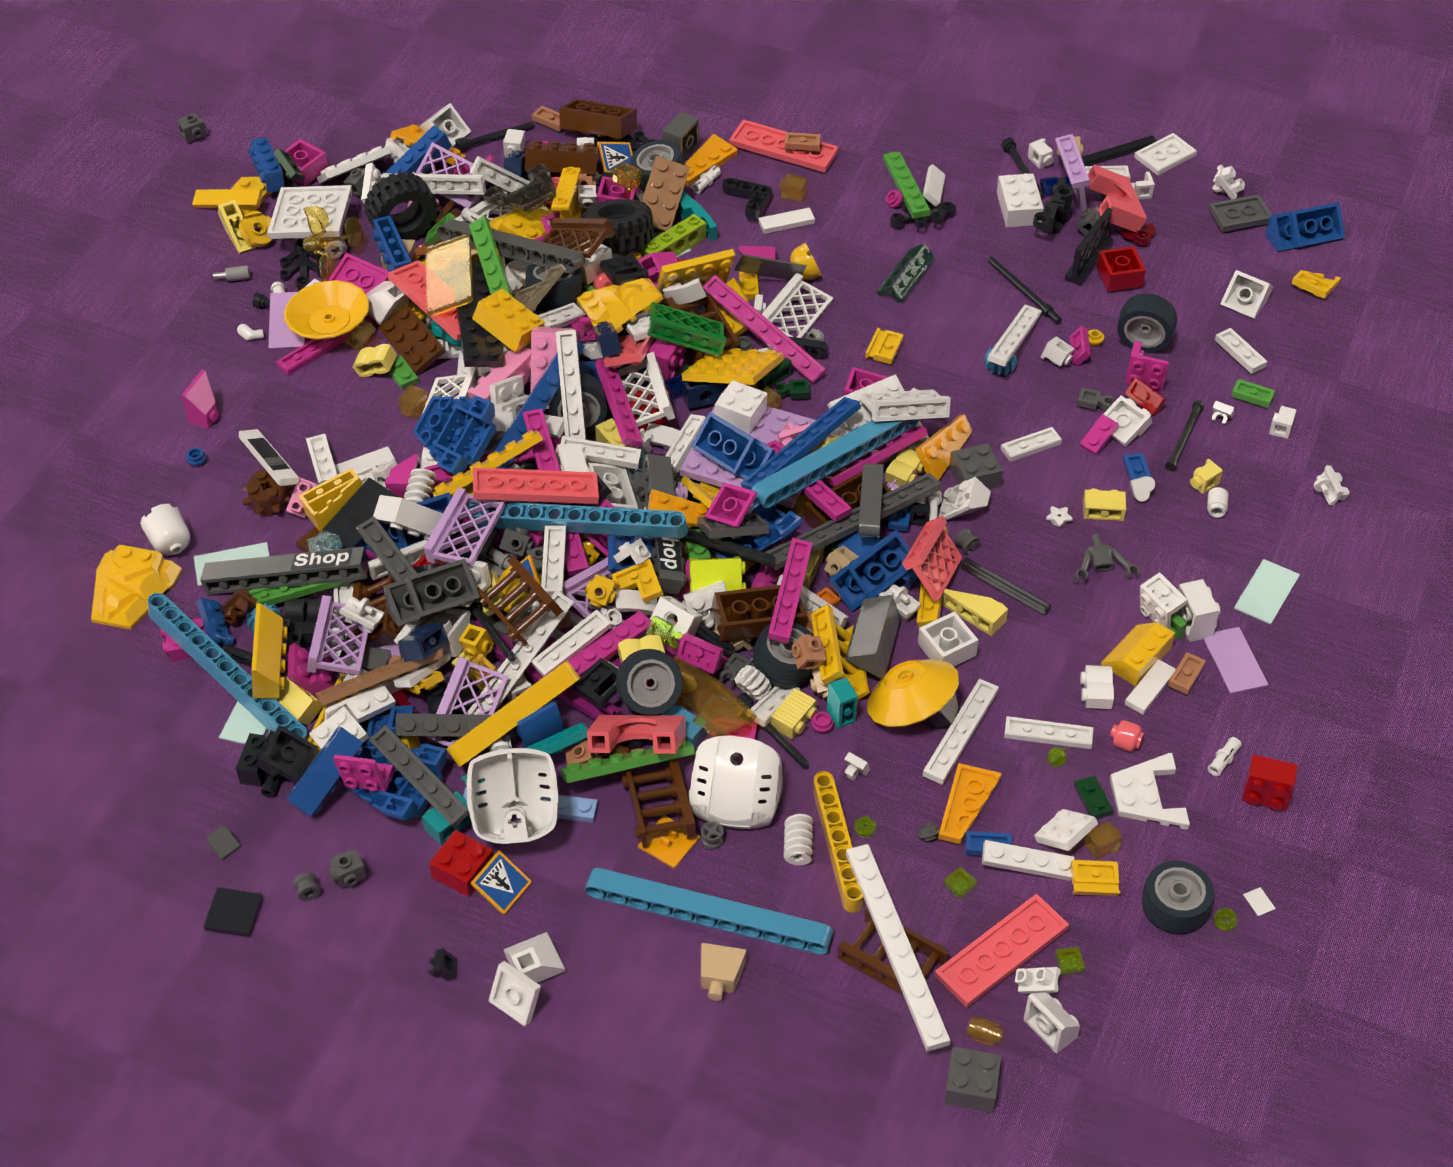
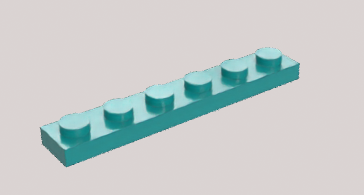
M579 723L526 748L540 750L549 755L552 753L557 754L564 751L565 747L584 742L585 738H587L588 728L584 724ZM466 774V775L462 776L461 779H462V782H463L464 786L467 788V774ZM485 778L479 779L477 782H484Z

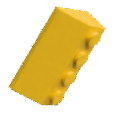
M256 603L252 657L253 698H279L280 690H284V677H281V673H285V660H282V656H286V643H283V639H287V627H283V618L261 603Z

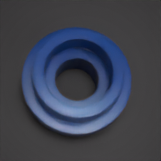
M192 448L187 452L186 461L189 465L198 466L206 460V454L200 448Z

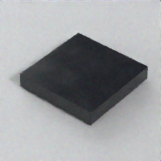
M217 887L203 926L204 930L250 937L263 900L262 894Z

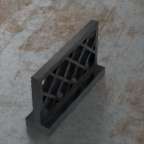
M1107 208L1075 249L1073 265L1065 274L1066 281L1082 286L1097 266L1099 251L1109 250L1113 245L1114 239L1108 237L1113 209Z

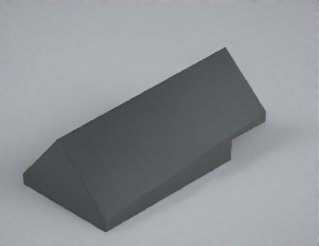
M466 559L405 577L404 580L383 586L387 612L397 626L480 598Z
M893 595L867 598L862 601L859 615L854 622L845 659L881 679L886 674L901 618Z

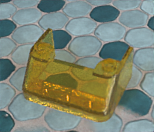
M675 656L674 660L678 664L683 677L682 692L677 703L686 709L690 706L698 713L693 719L694 723L705 728V731L711 736L717 737V735L724 736L755 720L757 715L724 683Z

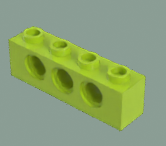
M695 214L691 215L653 238L648 245L640 248L641 256L644 257L652 252H674L677 257L706 240V222Z

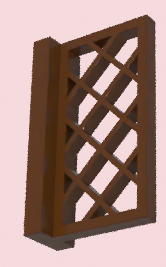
M553 218L550 221L552 229L542 242L577 250L585 258H591L604 239L612 238L616 232L608 219Z

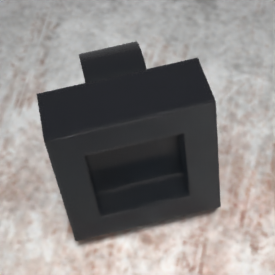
M444 948L435 950L434 958L429 960V963L433 965V969L429 970L428 974L434 978L441 976L446 981L455 979L457 958Z

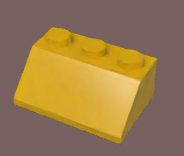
M1158 622L1138 624L1101 662V666H1112L1114 674L1136 687L1158 659L1162 660L1172 649L1175 632Z

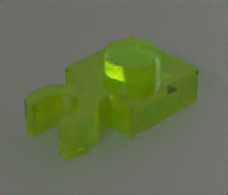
M653 616L645 635H659L663 645L667 644L668 641L671 647L679 648L680 644L676 643L675 638L676 636L682 638L684 633L680 631L673 632V624L659 616Z

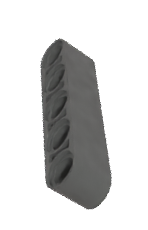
M863 464L859 516V536L880 537L884 464Z

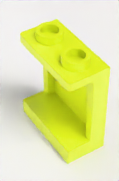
M739 556L720 559L689 558L690 592L723 580L727 591L746 589L745 582H742V574H745V562L741 561Z

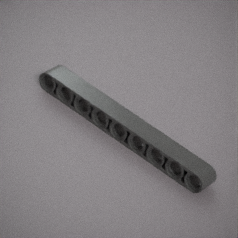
M451 219L438 227L437 235L442 241L476 249L469 227L470 223ZM491 229L500 256L546 268L562 264L566 268L565 273H573L585 264L584 255L577 250Z

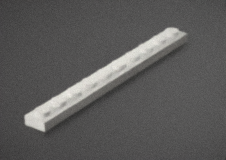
M866 844L847 849L846 856L926 1051L950 1045V1038L869 845Z

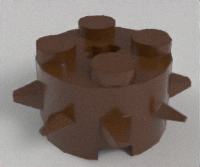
M263 469L258 470L248 481L247 486L243 487V490L248 493V497L242 501V505L251 506L254 512L260 516L270 517L272 513H280V510L284 512L291 499L289 491L295 485L279 486L267 471Z

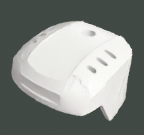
M728 735L717 736L703 741L696 751L689 790V802L692 813L703 821H715L720 823L722 827L754 829L769 825L775 815L782 792L783 777L780 755L765 743L751 738ZM742 754L743 763L739 765V763L736 762L735 759L739 758ZM702 767H707L708 771L702 770ZM762 775H771L772 778H771V779H762L761 776H762ZM700 778L706 780L707 783H701ZM769 787L770 791L761 792L760 788ZM698 791L705 792V796L699 795ZM764 799L767 801L764 804H759L758 802L759 800Z
M527 748L503 749L483 754L470 762L467 774V805L473 829L478 837L501 844L529 842L548 834L554 829L558 817V788L553 760L548 753ZM539 773H546L547 776H546V777H543V776H539L538 774H539ZM485 778L484 782H477V780ZM540 785H549L550 788H540ZM483 790L487 791L485 794L479 796L476 795L477 792ZM541 797H549L551 801L541 800ZM485 802L488 803L487 806H484V807H481V808H478V807H477L479 804H482V803H485ZM513 814H516L517 818H521L518 822H513L510 819H512Z

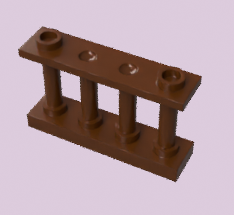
M705 293L706 297L680 305L674 301L673 297L665 299V306L682 311L704 306L707 312L699 314V316L724 323L725 346H728L730 349L737 348L739 344L737 334H734L715 300L707 293ZM686 347L694 364L703 358L705 352Z
M513 555L507 560L512 566L511 572L486 594L477 587V591L480 594L478 600L486 608L488 606L492 608L510 629L507 633L515 642L520 640L525 646L528 642L521 635L545 612L549 613L552 611L556 616H559L563 610ZM522 577L521 583L495 605L491 601L516 578ZM532 588L528 597L508 615H503L502 610L526 589ZM541 599L540 606L516 628L511 624L536 600L539 601Z
M388 574V578L371 586L362 580L354 582L352 597L360 601L366 597L370 600L369 605L374 608L385 604V610L382 611L385 613L382 619L384 620L383 627L368 633L365 647H368V642L386 634L395 639L401 631V626H397L387 612L385 595L373 600L374 593L382 590L383 586L395 582L390 574ZM359 628L351 631L355 636L363 633Z
M677 758L668 760L669 767L663 771L631 776L630 769L625 770V775L622 776L623 788H628L637 826H634L636 839H641L643 848L647 847L646 835L680 829L685 831L687 839L696 838L695 821ZM663 779L671 780L672 784H669L670 787L637 793L634 787L636 784ZM670 795L671 797H676V801L672 804L640 809L638 801ZM673 812L681 815L679 820L644 826L642 819Z
M867 907L864 922L867 923L854 943H848L844 940L838 946V959L904 996L892 966L881 961L886 953L883 944H880L873 955H869L861 950L876 928ZM903 926L913 952L918 951L927 956V959L920 968L925 979L936 962L941 965L947 962L949 951L941 944L934 943Z

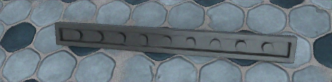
M927 473L882 495L881 519L941 490V483L930 473ZM860 506L853 509L850 515L836 522L830 520L795 538L813 543L811 554L859 530ZM792 539L765 552L775 557V562L772 566L775 570L786 565Z

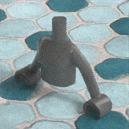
M1094 534L1092 535L1094 546L1089 547L1085 551L1082 566L1076 571L1074 582H1078L1079 576L1083 577L1084 582H1086L1088 577L1087 568L1090 561L1095 572L1112 570L1115 566L1112 556L1127 569L1125 573L1126 578L1130 577L1131 572L1137 578L1140 568L1135 564H1130L1115 548L1109 545H1102L1100 535Z

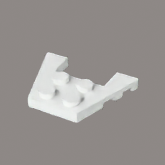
M1172 753L1110 775V783L1118 816L1145 822L1148 819L1158 821L1160 825L1169 826V824L1180 826V829H1189L1190 823L1186 808L1162 809L1155 775L1175 774L1176 767Z

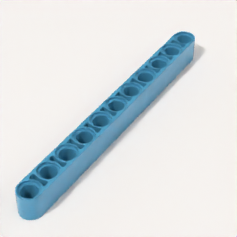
M920 419L878 422L871 420L756 483L751 489L757 492L754 500L764 508H770L912 429L918 424Z
M470 502L467 508L469 510L479 505L478 503ZM505 502V508L494 526L499 529H506L508 527L516 529L518 526L535 531H545V526H566V532L662 538H683L689 531L685 515L679 511ZM490 507L485 509L488 514L496 511L497 508ZM480 511L472 514V517L476 519L484 514ZM488 521L479 523L477 526L483 528L488 525Z
M154 593L149 596V617L269 731H274L278 725H281L307 740V729L275 698H253L252 677L172 601L161 593Z
M602 868L592 869L584 890L588 896L595 899L820 955L827 953L833 934V929L823 923Z

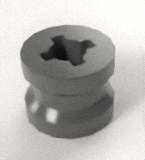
M969 528L961 530L954 541L957 546L962 547L966 554L974 552L981 541L979 537L972 535L973 533Z
M709 821L701 828V843L706 849L716 850L723 844V827L718 822Z
M302 873L293 881L295 888L298 889V898L302 901L312 900L321 892L319 885L316 884L317 879L314 873Z

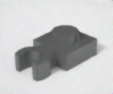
M1082 387L1077 406L1096 410L1098 406L1102 410L1107 411L1113 402V397L1110 395L1100 396V391Z
M734 652L724 664V669L720 675V682H723L725 678H729V686H734V678L737 676V673L746 665L752 666L753 661Z

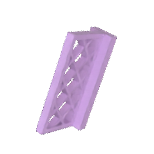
M1070 134L1055 138L1071 187L1074 190L1081 212L1087 209L1084 186L1090 185V179L1074 136Z
M432 142L416 173H413L423 174L425 166L431 165L433 173L430 174H442L445 172L449 174V171L457 168L459 175H462L460 167L469 165L471 170L473 163ZM436 148L440 150L441 157L433 160L432 153ZM455 158L456 165L447 167L446 159ZM443 161L445 169L436 171L434 163ZM484 180L485 187H486L487 184H488V181ZM439 194L463 208L468 207L469 209L476 206L481 195H475L471 199L467 194Z
M458 487L424 546L427 562L436 563L437 560L452 563L465 559L459 555L471 551L472 554L469 559H466L468 567H472L503 512L505 502L473 499V495L467 494L466 489ZM470 502L478 503L479 505L469 510L467 508ZM490 507L497 508L496 511L488 514L485 509ZM480 511L483 512V516L473 519L472 514ZM467 516L470 518L471 521L459 524L460 519ZM488 521L487 526L478 528L477 524ZM474 526L475 531L468 534L463 532L464 529ZM460 531L462 536L453 540L450 539L452 534ZM476 536L480 537L479 541L470 544L468 541ZM466 542L467 546L456 550L454 545ZM452 547L453 552L448 554L441 553L446 548Z
M608 557L563 582V594L574 601L572 606L584 618L590 615L587 611L588 608L599 610L601 613L602 608L610 610L616 607L615 604L613 606L602 605L601 608L596 607L588 602V598H586L587 592H585L589 580L593 581L596 574L612 578L611 574L614 573L608 571ZM574 596H585V602L576 600Z
M322 596L308 657L307 672L316 673V668L360 675L368 632L364 631L363 625L358 622L347 627L342 622L345 620V616L337 617L333 613V610L340 611L346 604L331 602V596ZM337 624L342 630L334 633L330 627ZM359 628L363 633L355 636L351 631ZM347 634L351 639L343 642L339 637ZM335 640V642L338 645L333 648H330L326 644L327 642ZM355 643L360 649L352 652L348 646ZM343 649L348 655L340 658L336 652ZM331 656L335 661L328 663L322 662V659ZM352 659L357 666H347L344 662Z
M459 656L436 714H452L454 710L462 708L464 714L467 715L464 706L476 701L480 712L475 715H484L488 712L489 715H493L509 676L472 663L468 659ZM470 668L478 670L482 678L470 683L467 676ZM492 677L502 679L500 687L491 691L486 680ZM484 681L488 692L476 697L472 686ZM470 687L474 698L462 703L459 697L460 692ZM496 692H497V695H496V697H495V699H494L493 693H496ZM490 695L493 705L491 708L483 711L478 700ZM427 737L428 741L439 743L446 747H449L458 740L448 742L443 740L442 737Z

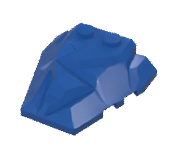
M451 396L432 397L413 432L421 443L429 449V454L438 461V466L456 475L459 472L465 471L466 467L478 462L496 431V425L492 423L495 416V407L492 402L479 396H474L473 399H468L465 396H460L459 399H454Z
M754 500L751 513L756 512L769 525V534H762L760 537L746 535L739 539L722 537V539L763 552L794 535L801 528L803 520L792 511L785 514L774 505L770 508H764ZM709 547L710 553L719 559L736 557L735 555Z
M420 744V748H409L442 782L441 771L446 762V749L429 744ZM361 746L363 749L357 758L372 759L376 763L392 765L374 746ZM396 768L386 792L346 787L384 815L401 820L411 819L412 816H421L429 804ZM340 776L338 780L342 785H344V782Z

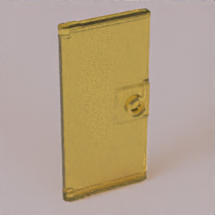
M464 234L427 247V316L432 317L472 302L470 235Z

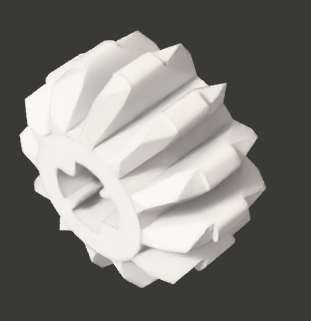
M746 665L734 678L737 687L742 692H746L755 701H759L766 696L771 688L769 679L754 666Z

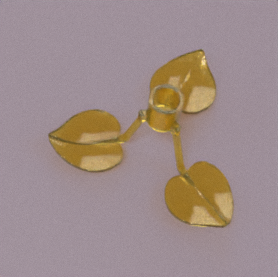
M309 206L304 208L303 211L306 214L309 229L313 235L304 238L303 247L307 252L314 251V254L323 255L319 261L321 280L324 282L329 280L338 266L334 258H330L329 254L321 251L325 248L326 242L348 238L349 246L356 248L364 241V230L358 218L349 217L345 222V232L347 235L324 239L322 236L326 233L325 228L329 225L328 215L322 207Z

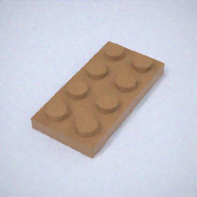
M658 156L655 158L642 202L646 203L652 211L653 229L665 232L672 227L690 167Z

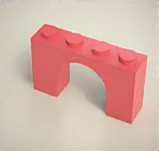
M1093 165L1088 172L1090 179L1088 188L1107 195L1098 208L1100 216L1107 208H1111L1113 210L1110 223L1134 232L1140 230L1145 225L1147 217L1129 178Z
M599 715L587 731L588 753H610L615 745L620 742L632 739L653 740V751L655 754H676L686 738L685 716Z

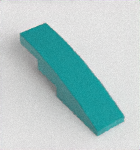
M682 192L677 208L682 220L693 214L697 215L706 222V235L710 242L717 240V225L699 203L688 194Z

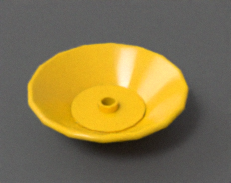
M337 280L318 282L303 288L291 297L284 309V321L292 332L301 337L317 340L335 338L350 332L362 323L369 311V299L363 289L350 282Z
M939 659L911 660L899 663L890 669L873 688L867 700V713L875 723L887 727L908 726L923 721L940 711L953 698L959 685L958 671L951 663Z

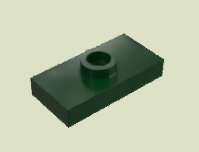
M788 357L758 381V389L765 391L777 382L789 377L792 372V361Z

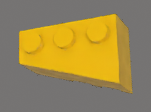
M350 468L298 495L305 514L322 534L323 528L363 484L356 472Z

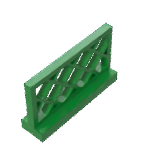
M651 302L649 328L647 330L648 336L721 356L726 343L724 323Z

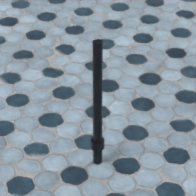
M993 256L988 258V263L1038 306L1046 317H1050L1056 324L1062 321V318L1054 312V308L1051 305L1045 304Z

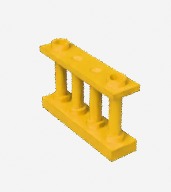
M567 167L562 170L551 206V211H559L560 218H581L586 208L578 207L576 188L581 168Z
M826 604L811 613L814 636L821 637L822 645L825 649L826 660L819 666L821 681L827 685L836 679L847 678L856 694H858V699L870 693L866 670L845 660L853 626L845 630L836 624L833 608Z

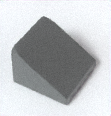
M224 825L206 838L209 848L221 860H224L240 848V844Z

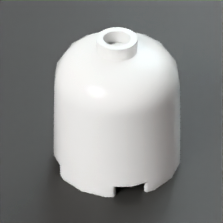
M161 504L151 509L152 513L147 517L144 515L140 522L145 535L155 551L160 552L162 555L179 554L188 546L190 534L178 507H171L170 504Z

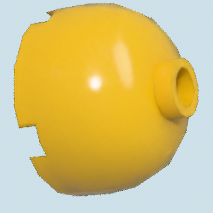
M806 243L799 245L792 251L790 255L791 263L807 265L802 274V280L810 281L822 276Z

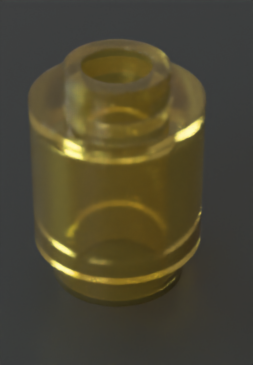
M972 1016L966 1035L971 1036L972 1040L994 1047L995 1042H1001L1004 1029L1000 1028L1001 1023L980 1016L978 1018Z

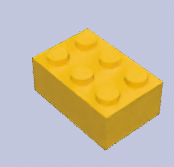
M503 289L480 300L472 318L515 353L531 344V331L534 327H544L545 324L538 315L534 314Z

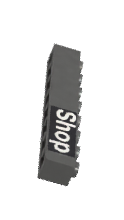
M647 454L642 465L646 510H648L649 495L652 489L675 496L676 481L673 480L674 466L671 464V457ZM649 537L651 539L652 564L662 591L664 593L679 594L681 587L685 586L686 574L683 573L685 561L681 555L683 543L680 542V538Z
M364 547L208 562L204 564L200 581L206 594L211 595L231 593L238 589L250 591L262 588L271 589L361 580L367 577L369 558Z

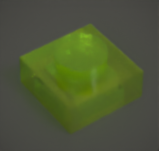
M961 866L944 879V885L959 899L973 889L977 882Z
M1079 946L1056 949L1055 956L1058 967L1061 969V975L1084 972L1085 966Z

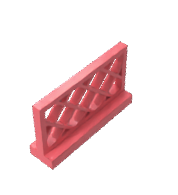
M943 515L926 522L902 563L906 570L913 568L934 601L940 599L962 559V555L944 529L947 521Z

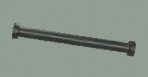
M1194 401L1192 412L1171 458L1165 464V468L1169 471L1177 469V461L1199 413L1204 409V404L1201 401Z

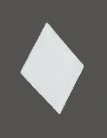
M1261 887L1243 894L1258 916L1276 909Z

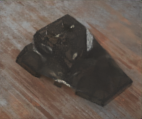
M540 163L526 170L530 180L529 184L507 195L494 186L487 189L485 194L480 195V197L487 203L498 205L508 210L531 213L533 210L544 206L546 201L551 202L556 197L549 168Z

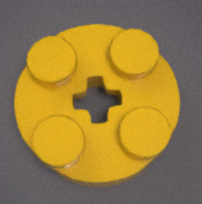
M259 211L248 212L239 223L240 235L250 247H264L273 240L269 239L267 234L271 218L268 215L267 217L262 215V212ZM255 226L261 228L260 232L254 230Z

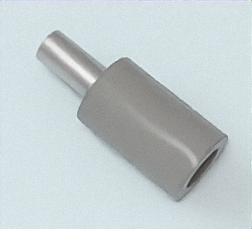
M247 265L225 268V272L213 273L214 280L226 278L227 282L244 281L250 279Z

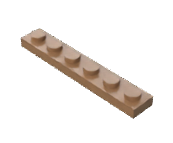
M440 648L424 660L404 662L403 658L315 694L322 705L331 706L336 704L338 699L345 696L350 698L359 694L358 691L365 688H376L382 681H393L402 673L415 672L419 669V666L435 664L444 655Z

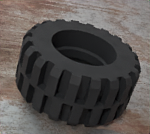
M398 172V174H389L387 178H381L379 183H375L372 186V191L369 190L365 199L364 211L373 229L374 219L391 216L401 239L415 240L420 234H425L427 228L430 229L433 224L432 221H435L438 206L436 198L427 183L420 176L407 172V174L405 172ZM412 201L410 206L404 211L390 214L398 204Z
M616 199L598 202L596 205L587 208L582 217L609 220L616 233L612 238H605L601 244L609 247L612 253H626V251H635L637 248H643L644 245L649 244L654 236L652 211L646 203L639 200Z

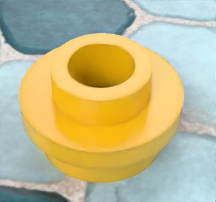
M1098 330L1088 331L1090 346H1100L1104 341V334Z

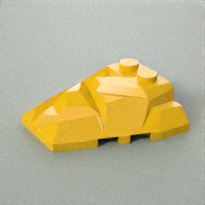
M533 202L493 218L489 224L491 229L534 240L537 237L547 235L541 218L555 214V212L539 202Z
M641 278L624 283L621 286L611 285L597 290L593 289L584 292L576 299L578 307L589 317L593 327L597 326L599 322L608 321V323L612 322L617 333L623 330L622 325L630 319V322H634L637 319L635 315L638 312H647L650 309L651 302L659 303L663 300V296L650 279Z
M118 545L114 550L108 551L104 554L96 570L91 616L92 623L132 630L148 614L149 596L154 593L163 594L167 589L171 591L182 573V568L173 561L164 560L163 555L158 551Z

